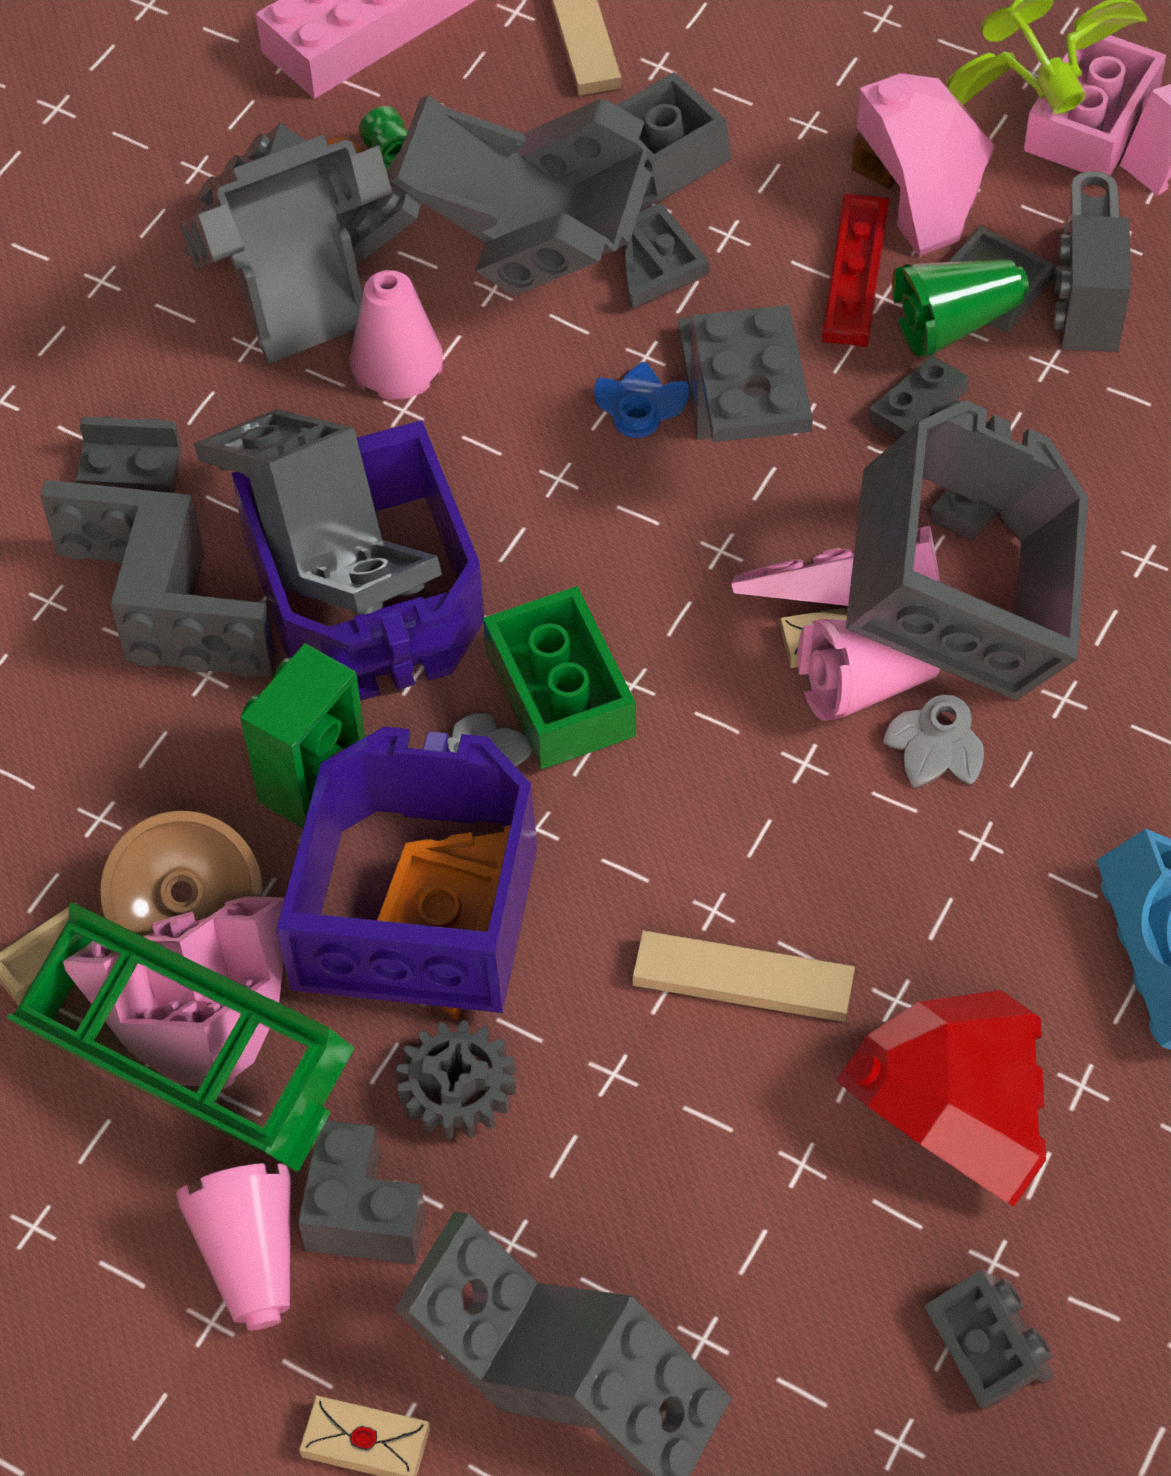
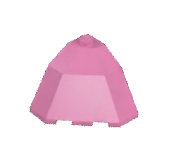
M900 73L860 88L857 129L901 188L897 227L918 256L958 242L964 230L968 212L972 208L980 188L986 165L989 164L993 154L994 144L973 116L939 78Z
M241 897L224 902L225 906L210 917L195 921L192 911L153 922L154 933L143 936L278 1003L280 1001L284 959L277 933V925L285 897ZM91 942L64 960L63 963L68 975L92 1004L120 955L95 942ZM138 964L105 1022L129 1053L179 1085L201 1086L241 1014ZM258 1024L222 1089L232 1085L235 1082V1077L255 1062L269 1028Z

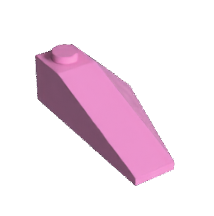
M931 527L918 528L913 571L940 582ZM838 547L823 551L822 554L813 557V564L804 566L802 559H794L735 574L731 583L733 593L848 606L854 553L852 554L851 549H841Z

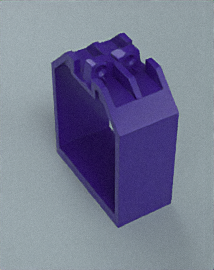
M422 420L358 437L357 442L375 512L425 498L457 581L450 592L426 599L419 597L381 608L369 614L354 616V620L328 627L292 613L265 538L250 478L245 477L243 473H231L243 535L286 657L292 658L303 644L306 643L356 672L360 701L380 695V689L375 677L389 673L396 690L415 685L413 678L414 665L422 663L428 681L453 674L483 625L484 608L480 562Z
M382 727L325 760L320 765L277 925V933L290 990L503 1013L537 852L531 783L488 736L461 734L456 753L450 752L448 748L447 733L428 732L423 749L408 748L411 736L410 729ZM376 811L402 813L403 817L472 824L475 821L502 823L504 826L511 825L488 932L321 915L342 832Z

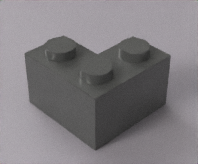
M326 1120L315 1140L298 1221L304 1250L416 1265L426 1213L421 1184L376 1179L380 1151L375 1126Z

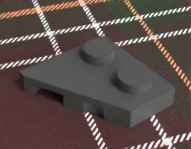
M662 203L639 212L630 243L624 245L628 299L632 309L709 274V260Z

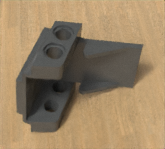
M427 95L419 100L390 182L482 241L484 247L475 271L516 296L600 262L603 254L614 252L619 247L630 243L651 173L644 167L648 149L639 139L644 121L608 100L598 99L522 134L449 109Z
M324 134L235 167L208 181L213 194L212 198L215 208L179 223L194 269L230 257L266 363H273L354 331L363 294L350 235L346 228L340 229L336 215L392 194L380 147L376 146L357 154L350 140H342L328 146Z

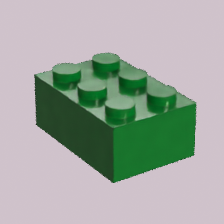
M578 586L483 618L486 654L541 770L636 737V701Z
M304 643L292 658L288 657L281 662L273 680L260 695L255 694L248 700L240 717L258 802L299 827L304 828L321 763L366 737L356 672Z

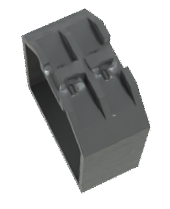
M964 400L919 421L863 469L846 629L1017 701L1077 660L1088 497L1049 437L1028 429L1023 433L1022 444L1011 440L1010 421L993 415L986 422L987 409ZM923 478L973 501L979 502L981 500L999 508L1003 515L1010 514L1012 516L1013 523L1010 526L1021 542L1015 614L913 571Z

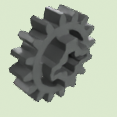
M461 1021L457 1032H449L445 1022H441L438 1024V1036L432 1038L422 1030L418 1033L420 1048L405 1046L403 1049L404 1059L407 1064L397 1065L396 1068L397 1079L401 1083L397 1086L400 1103H407L406 1111L410 1121L423 1116V1129L427 1134L431 1133L437 1125L444 1127L445 1139L451 1140L456 1128H463L468 1138H472L475 1136L474 1125L479 1122L489 1129L495 1127L494 1110L504 1114L509 1112L510 1106L507 1096L516 1094V1078L512 1076L515 1074L514 1058L505 1056L506 1046L503 1039L489 1044V1028L485 1026L480 1028L474 1035L469 1033L467 1021ZM473 1055L479 1057L483 1061H478ZM462 1067V1074L459 1076L458 1082H455L454 1091L451 1092L450 1085L454 1083V1079L458 1077L459 1068ZM429 1098H435L440 1105L434 1103Z

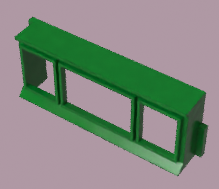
M71 901L66 925L13 1015L9 1013L6 1017L43 1041L297 1172L331 1113L323 1105L355 1047L331 1028ZM91 942H95L120 956L77 1031H74L54 1021L75 984L66 972L63 961ZM138 964L241 1014L197 1093L94 1041ZM258 1024L307 1047L264 1127L215 1103Z

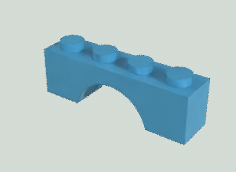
M1144 829L1098 858L1096 862L1103 879L1101 881L1102 892L1112 905L1118 923L1116 929L1117 936L1121 944L1128 951L1135 971L1133 973V982L1139 993L1144 997L1151 1018L1149 1020L1150 1031L1161 1047L1171 1050V839Z

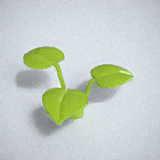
M1014 0L1008 7H1002L989 14L982 21L980 30L986 40L999 42L1021 29L1041 63L1037 70L1038 79L1017 61L1014 53L1002 52L998 56L993 53H987L973 59L955 71L949 77L946 87L964 105L983 88L1012 68L1037 91L1040 99L1046 98L1054 114L1066 113L1076 108L1086 98V93L1077 78L1083 73L1078 66L1076 50L1089 47L1128 25L1147 22V18L1140 6L1132 0H1106L1096 5L1074 22L1075 31L1070 32L1066 36L1068 63L1063 62L1060 57L1049 60L1028 25L1046 14L1054 4V0Z

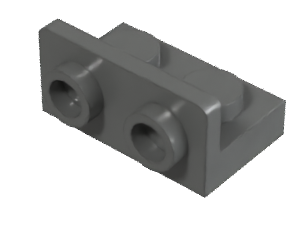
M109 416L81 418L80 430L84 443L76 483L175 493L182 456V447L176 422L160 419H120Z
M981 1269L924 1306L980 1407L988 1410L1035 1379L1046 1383L1055 1377L1046 1362L1053 1357L1052 1352L1036 1328L1032 1327L1028 1330L1018 1313L1019 1310L1024 1308V1304L1018 1292L1007 1278L1004 1277L999 1280Z

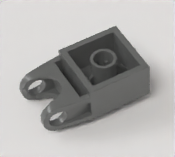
M676 72L669 74L616 105L644 121L639 139L648 149L644 167L651 173L640 210L660 202L732 159L727 120Z
M1088 171L1078 174L1073 179L1070 192L1069 219L1065 225L1064 234L1060 235L1058 261L1062 263V266H1055L1053 294H1059L1061 301L1055 302L1053 329L1062 330V349L1118 352L1131 291L1129 218L1119 217L1118 186L1116 181L1103 172ZM1087 185H1097L1102 187L1106 194L1101 197H1090L1084 194L1081 189Z

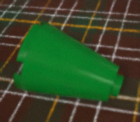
M1010 259L905 264L894 269L891 279L893 303L902 302L905 316L897 320L907 345L917 357L934 355L1023 304L1024 294H1027L1029 291V282L1025 270L1021 266L1017 267Z

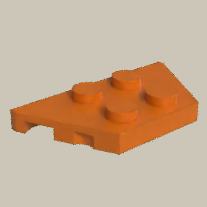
M511 825L504 826V832L474 837L472 832L451 835L442 841L426 839L405 843L377 921L488 932ZM438 1006L450 1018L459 1019L462 1009Z

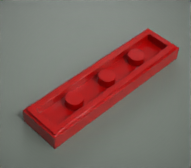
M844 194L821 342L868 347L889 198Z

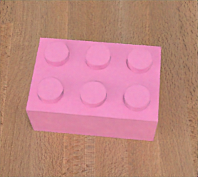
M1111 35L1089 47L1076 50L1078 66L1083 73L1077 78L1086 93V98L1080 105L1066 113L1054 114L1046 98L1040 99L1039 97L1029 112L1024 145L1025 152L1080 172L1097 171L1109 176L1112 174L1127 149L1143 112L1142 103L1152 90L1161 87L1167 55ZM1066 53L1064 58L1062 59L1063 62L1069 63L1068 53Z

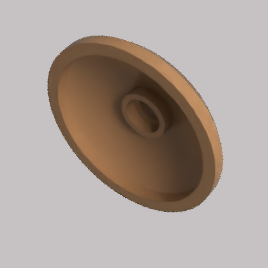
M171 811L157 814L141 821L127 831L116 843L109 854L102 873L101 905L106 919L144 936L154 933L153 922L192 911L195 921L208 918L225 906L224 902L245 896L262 897V879L252 850L245 840L229 825L217 818L199 812ZM177 882L188 883L192 889L190 899L185 902L174 900L171 895L172 886Z

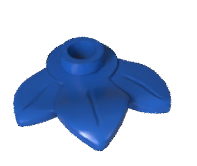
M641 362L634 367L621 382L608 378H597L594 388V398L599 408L613 416L614 426L621 434L632 438L649 436L658 429L662 420L679 415L684 410L690 393L687 381H676L662 385L657 375L646 362Z

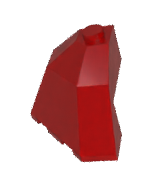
M1002 990L915 1003L867 1034L836 1079L837 1083L889 1123L1013 1207H1015L1046 1162V1140L1039 1135L1038 1110L1044 1108L1043 1068L1036 1064V1040L1042 1038L1041 1017Z

